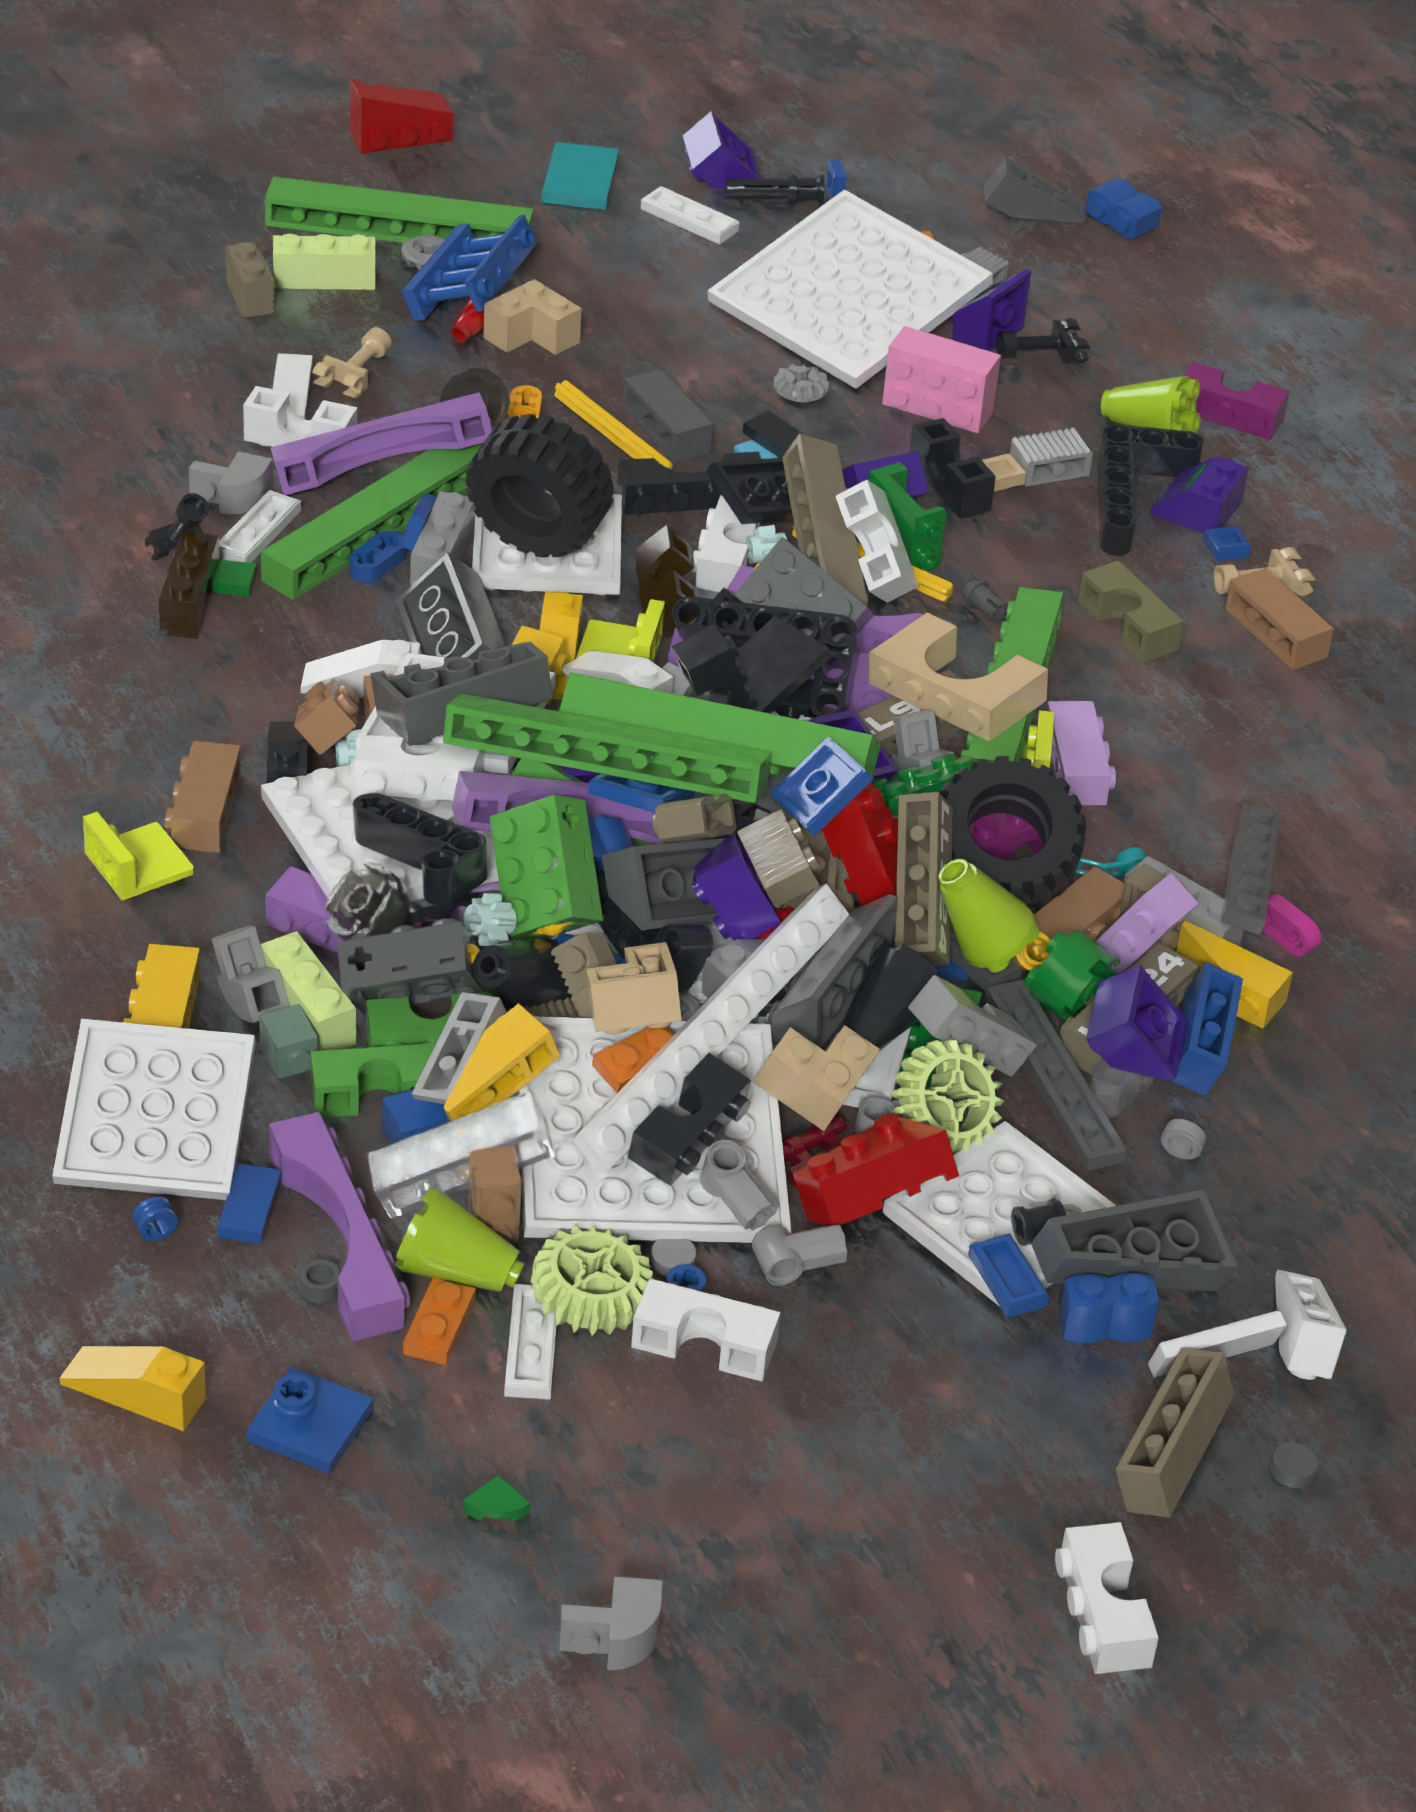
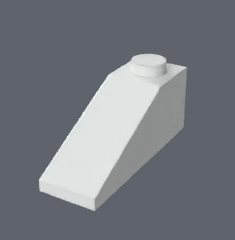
M379 640L305 664L301 693H307L320 681L326 685L334 678L340 686L344 683L347 684L358 698H363V676H370V673L385 671L386 674H395L407 653L420 654V643L403 640Z
M589 651L564 665L562 672L568 677L569 673L572 672L672 693L673 676L644 657Z
M1277 1269L1275 1276L1277 1312H1281L1286 1322V1327L1278 1337L1279 1353L1287 1369L1293 1375L1307 1380H1314L1316 1376L1331 1379L1347 1329L1319 1278Z

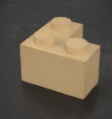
M533 279L485 303L484 338L506 353L532 340L554 355H557L580 343L582 308Z
M666 942L624 948L625 964L586 969L591 1016L596 1032L603 1031L606 1034H621L632 1027L664 1028L669 1026L671 1022L681 1021L677 972Z
M844 1025L827 1051H824L790 1027L763 1065L753 1083L825 1131L880 1049Z

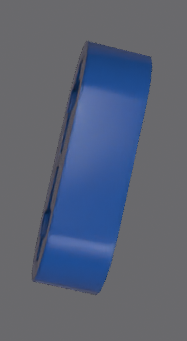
M394 531L381 532L354 550L349 558V574L351 578L361 583L374 582L401 564L406 557V549L401 547L403 535Z

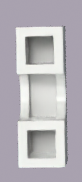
M255 386L243 405L244 440L258 443L262 446L274 447L357 425V407L323 400L313 418L305 420L297 416L291 409L290 393Z
M865 480L836 495L846 528L850 529L857 536L866 556L858 559L869 592L888 603L918 588V582L885 491L870 481Z
M720 495L716 509H709L706 530L702 529L700 535L699 551L695 550L693 553L695 568L691 570V572L697 573L695 588L720 592L723 587L727 589L741 565L747 566L748 545L746 544V538L754 536L753 529L761 526V523L741 524L722 495Z
M364 735L354 758L356 794L378 793L390 797L453 801L459 771L484 773V754L481 750L442 742L441 747L434 753L411 755L405 752L404 737Z
M649 1278L634 1315L631 1347L675 1359L680 1346L685 1341L698 1337L707 1338L716 1342L721 1347L720 1371L763 1382L777 1344L781 1312Z
M1121 1522L1065 1528L1062 1548L1056 1549L1055 1563L1059 1577H1066L1069 1612L1072 1616H1078L1080 1623L1079 1642L1083 1655H1090L1095 1674L1152 1668L1158 1635L1146 1599L1121 1600L1108 1593L1127 1590L1133 1564V1558Z

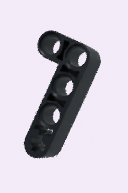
M362 794L353 800L356 842L363 847L422 870L423 896L430 904H452L487 879L486 839L482 834L382 794Z
M596 871L603 921L598 922V924L620 957L625 959L624 948L666 942L677 972L679 993L687 992L694 984L706 963V958L710 957L713 950V938L710 930L701 924H668L661 929L641 931L608 896L604 871Z

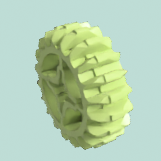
M949 1039L943 1042L936 1040L928 1042L925 1047L915 1048L911 1052L912 1057L905 1058L900 1063L904 1071L896 1073L893 1077L900 1085V1089L893 1090L890 1095L899 1099L900 1106L895 1107L892 1113L896 1115L902 1114L903 1118L945 1129L953 1154H956L963 1148L970 1151V1144L974 1141L984 1144L982 1136L995 1133L991 1124L997 1123L1002 1118L994 1110L995 1107L1001 1106L1004 1102L1003 1099L995 1096V1090L1000 1088L1003 1083L992 1081L991 1075L996 1067L991 1065L984 1067L985 1054L980 1052L972 1054V1045L967 1043L958 1045L957 1040ZM936 1067V1074L932 1075L931 1085L928 1089H925L929 1074ZM966 1107H969L967 1118L959 1128V1122L963 1121L964 1110Z
M574 1225L569 1234L559 1230L554 1239H546L545 1244L534 1258L531 1288L534 1289L535 1302L542 1304L544 1315L556 1312L557 1326L567 1322L572 1325L573 1333L579 1328H585L589 1330L591 1336L594 1335L597 1329H602L608 1335H611L616 1326L626 1330L631 1321H633L649 1278L653 1279V1271L650 1270L649 1258L641 1256L640 1245L628 1246L627 1235L617 1238L612 1236L610 1228L605 1233L596 1232L593 1225L587 1231H581Z

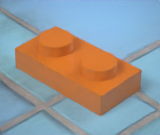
M668 1027L646 1028L594 1054L592 1066L612 1089L618 1093L674 1034Z
M432 1278L403 1341V1354L447 1365L475 1303L476 1288Z

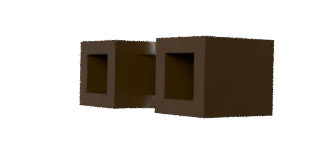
M666 525L634 550L642 613L646 614L650 599L664 601L663 635L669 639L673 636L676 627L672 617V609L675 603L684 597H699V592L683 578L695 568L691 545ZM698 615L687 616L683 623L689 624Z
M198 531L181 532L159 596L160 635L198 639L205 618V594L213 593L212 581L220 559L219 535L205 534Z

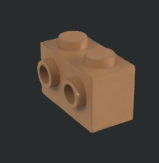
M334 678L326 685L320 681L304 695L306 701L298 707L294 727L319 755L323 754L357 725L359 711L357 703L359 699L347 684L344 683L340 686Z

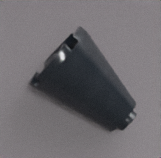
M533 937L490 945L481 949L474 959L473 973L475 979L494 997H500L502 1004L508 1010L517 1004L524 1008L526 1006H540L543 1003L548 1004L551 1000L556 1002L558 999L564 1001L567 997L572 998V994L567 993L569 987L564 985L566 979L561 978L562 971L558 970L559 964L554 962L556 956L551 955L552 949L560 945L556 941L543 937Z
M883 942L875 950L838 1033L845 1025L881 1051L919 1021L908 1006L932 976L937 975L939 971L920 953L903 944H899L896 949L888 947L890 942Z

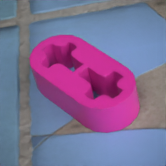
M1274 893L1269 895L1266 922L1262 931L1291 954L1302 957L1318 948L1321 944V933L1316 923L1283 896Z

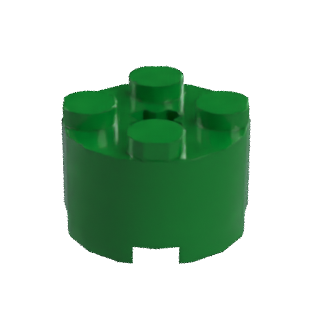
M1079 929L1072 931L1067 936L1062 932H1058L1046 947V952L1049 954L1041 966H1036L1030 971L1024 981V986L1030 990V995L1066 1021L1070 1016L1076 1017L1086 1006L1090 998L1096 995L1100 981L1117 975V973L1111 970L1112 965L1116 967L1120 964L1121 960Z

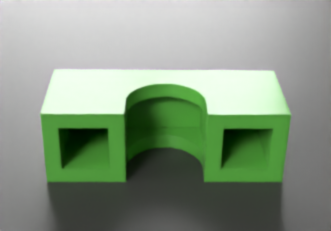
M475 992V993H472V994L493 996V995H492L491 993H489V992ZM451 994L450 1012L437 1019H425L413 1013L410 1008L409 997L366 1000L368 1047L437 1043L460 994Z
M436 1043L311 1051V1086L315 1113L319 1112L322 1118L359 1115V1098L368 1091L382 1089L399 1094L413 1090Z

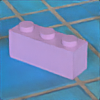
M1048 701L1046 711L1055 712L1051 751V767L1054 779L1063 778L1070 785L1068 795H1077L1081 805H1106L1109 789L1115 788L1116 772L1114 766H1109V743L1102 739L1104 730L1102 716L1096 715L1093 701Z
M1172 873L1145 893L1096 941L1121 960L1120 964L1116 967L1114 965L1111 967V970L1115 973L1120 974L1127 971L1134 962L1153 948L1199 904Z

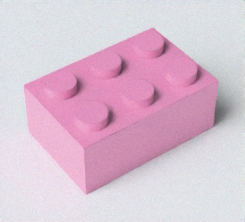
M904 326L888 348L882 404L933 420L944 418L952 426L979 433L994 410L1001 355Z

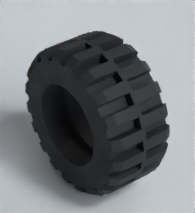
M535 414L510 417L493 428L468 465L469 469L466 472L465 479L469 502L474 503L472 506L478 518L482 517L485 521L484 526L490 532L494 531L500 536L499 540L507 545L509 543L515 545L518 551L525 554L530 551L534 552L537 557H548L550 554L553 558L575 553L583 545L587 544L612 505L614 484L613 480L610 479L611 471L608 464L602 462V453L597 447L593 448L588 443L589 439L584 434H577L571 430L572 426L565 422L561 424L556 423L554 418L548 416L536 418ZM529 479L534 480L540 485H542L551 494L539 489Z
M996 756L994 763H988L987 759L975 761L971 771L967 768L960 769L954 774L952 782H946L940 790V794L953 807L952 861L964 859L967 863L975 865L1024 902L1029 909L1034 906L1035 910L1039 911L1050 903L1052 898L1054 899L1063 894L1067 889L1068 882H1072L1086 840L1084 837L1086 820L1085 816L1080 814L1082 805L1077 795H1068L1070 785L1061 777L1055 780L1052 777L1053 770L1045 765H1041L1039 769L1030 765V759L1020 757L1019 762L1009 761V756ZM1004 813L1014 815L1027 821L1038 832L1043 842V849L1035 855L1022 860L999 859L989 855L975 843L969 832V826L979 818L990 814Z

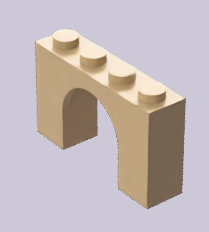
M930 613L924 614L869 652V684L922 710H932L935 716L989 742L1047 701L1048 669L1020 655H1016L994 672L980 678L954 679L936 673V671L956 658L957 626Z

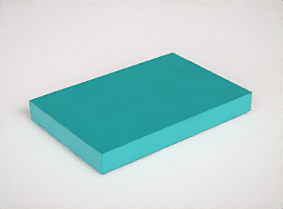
M555 142L542 190V202L606 210L618 163L619 149Z

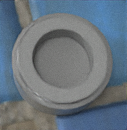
M1173 1119L1167 1123L1161 1135V1143L1171 1155L1180 1159L1190 1160L1199 1157L1206 1143V1135L1198 1125L1191 1121Z
M658 1239L652 1246L651 1265L663 1277H666L670 1269L677 1265L688 1264L695 1266L696 1248L689 1239Z

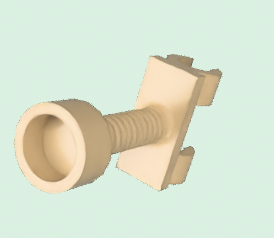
M374 327L362 337V348L347 362L326 355L323 358V362H318L314 367L312 373L319 375V378L313 384L327 388L333 380L339 381L349 386L342 394L357 399L368 388V370L361 367L371 357L381 358L390 350L392 346L390 336L383 329Z
M1286 547L1280 551L1279 549H1272L1266 569L1299 596H1305L1313 592L1314 589L1310 583L1304 582L1316 580L1310 570L1300 569L1295 561H1289L1290 559H1302L1296 549L1293 547ZM1233 564L1218 565L1213 573L1215 589L1218 594H1228L1232 579L1264 568L1237 571Z

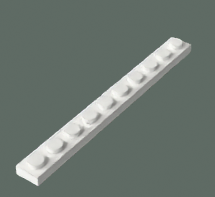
M827 884L818 886L817 889H814L573 1139L574 1143L598 1174L609 1171L630 1149L633 1131L658 1105L667 1110L680 1096L684 1078L708 1053L717 1057L822 947L846 919L849 913Z

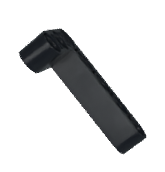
M1110 425L1103 429L1098 456L1099 545L1105 553L1113 556H1123L1131 551L1137 519L1135 474L1176 477L1178 473L1200 464L1204 441L1199 434L1182 430Z
M693 596L684 597L675 603L672 609V617L677 632L682 639H686L714 624L723 637L730 635L736 647L741 648L757 633L760 626L768 623L774 616L798 630L804 628L811 629L813 632L810 637L828 647L832 656L814 674L810 697L812 717L824 716L819 711L827 704H833L838 707L834 713L849 710L860 648L857 627L851 618L839 614ZM689 615L700 616L699 620L693 624L683 623V620ZM727 619L737 621V624L730 629L720 627L722 622ZM839 633L850 635L846 642L836 643L832 641L835 635ZM838 668L844 671L843 675L837 679L826 677V674L832 669Z

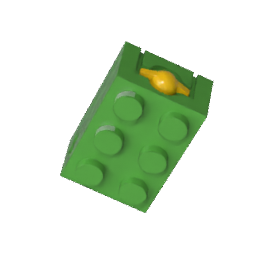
M551 795L489 816L502 902L511 903L516 913V926L514 931L508 935L509 938H549V936H557L586 927L588 924L592 925L603 921L585 800Z

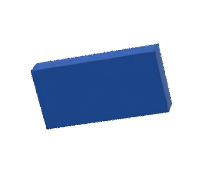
M427 493L422 495L410 517L401 541V547L413 551L437 497Z
M237 1164L230 1195H227L217 1226L218 1238L262 1244L281 1183V1170Z
M1010 1233L969 1245V1258L1007 1318L1048 1307V1293Z

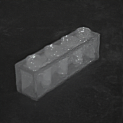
M528 1091L370 1152L367 1155L374 1193L390 1218L425 1206L426 1202L422 1201L431 1186L440 1189L448 1196L468 1189L470 1152L474 1149L512 1147L515 1150L518 1169L555 1156L547 1119L532 1092Z

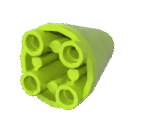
M1177 376L1118 386L1112 390L1107 389L1101 399V413L1103 417H1109L1112 422L1120 425L1197 433L1201 420L1200 414L1196 412V400L1200 393L1199 380L1191 379L1188 376Z
M964 859L953 860L941 869L938 876L940 890L960 953L972 966L987 968L992 973L1002 971L1008 966L1010 959L1019 954L1026 945L1037 939L1039 928L1035 923L1034 914L1019 898L975 865L967 863Z

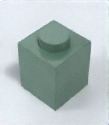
M300 1004L259 1015L260 1047L277 1078L280 1079L311 1070V1051H318V1037Z

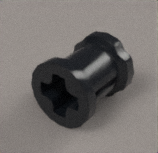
M1054 1198L1049 1199L1046 1205L1029 1209L1017 1206L1012 1209V1228L1015 1238L1021 1246L1030 1245L1049 1218L1066 1215L1061 1201Z

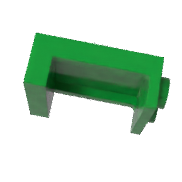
M901 462L869 471L868 481L886 493L911 565L925 571L938 568L940 566L947 511L942 506L924 510L905 491L908 469Z

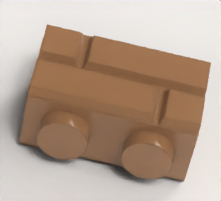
M509 1146L474 1149L470 1152L468 1211L512 1246H515L519 1243L518 1226L520 1223L521 1178L517 1167L515 1150Z

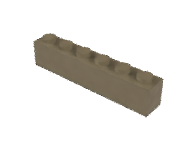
M799 433L782 457L799 551L867 606L868 594L865 590L863 573L858 561V542L855 539V534L846 528L836 499V495L847 490L837 445Z

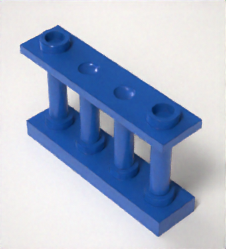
M519 215L504 234L480 238L473 236L469 224L457 225L401 291L413 320H425L440 301L471 297L477 312L483 311L485 303L494 298L537 244L535 233L529 226L526 216Z

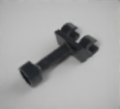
M1066 319L1062 322L1060 320H1053L1051 335L1017 337L1014 330L998 331L996 337L997 354L1001 355V358L1015 357L1018 350L1055 348L1063 364L1070 363V360L1075 363H1084L1089 359L1086 351L1077 353L1076 351L1082 348L1091 349L1088 341L1084 338H1079L1076 332L1067 334V331L1072 329L1081 330L1078 322L1074 319Z
M196 493L184 495L176 507L178 520L173 524L149 532V536L145 538V547L153 546L154 555L151 557L152 560L168 556L169 550L177 547L182 531L203 532L200 524L206 518L209 506L201 495Z

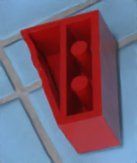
M350 78V135L361 154L453 141L454 113L441 93L406 87L405 90L389 88L387 84L378 83L377 85L361 83L359 79Z
M870 782L822 829L833 858L841 856L850 877L844 880L848 893L856 891L862 906L889 894L897 896L898 819L893 817L884 803L880 790Z
M889 1114L878 1118L872 1127L860 1134L844 1138L840 1146L828 1153L812 1157L807 1162L808 1165L793 1173L807 1220L825 1226L842 1225L884 1208L882 1199L905 1190L909 1197L922 1192L920 1188L921 1183L940 1175L944 1176L946 1181L959 1177L946 1130L902 1118L896 1114Z

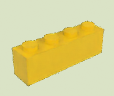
M149 944L146 959L139 960L137 964L136 985H139L138 989H131L129 1014H132L131 1019L124 1018L123 1023L189 1029L201 979L200 949Z

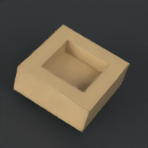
M1009 453L982 460L996 476L994 492L1025 484V470Z

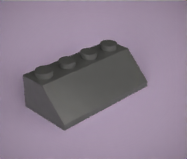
M449 552L445 553L395 600L410 642L420 643V654L444 658L459 656L475 660L479 659L480 651L506 646L478 573Z
M725 838L633 846L603 854L602 861L608 896L641 931L661 929L668 924L714 923L713 917L717 916L716 911L710 902L703 905L693 889L692 883L697 881L694 867Z
M889 894L852 910L823 948L819 949L810 958L809 965L802 975L797 974L793 978L787 994L781 1001H775L769 1012L768 1023L771 1024L773 1044L778 1045L791 1027L825 1050L839 1031L875 950L883 942H890L888 947L895 949L896 896Z

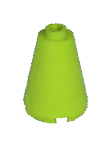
M431 1186L422 1201L426 1202L423 1211L420 1210L418 1213H415L396 1255L398 1260L394 1263L395 1269L500 1293L505 1285L514 1288L525 1264L517 1260L520 1251L443 1191Z

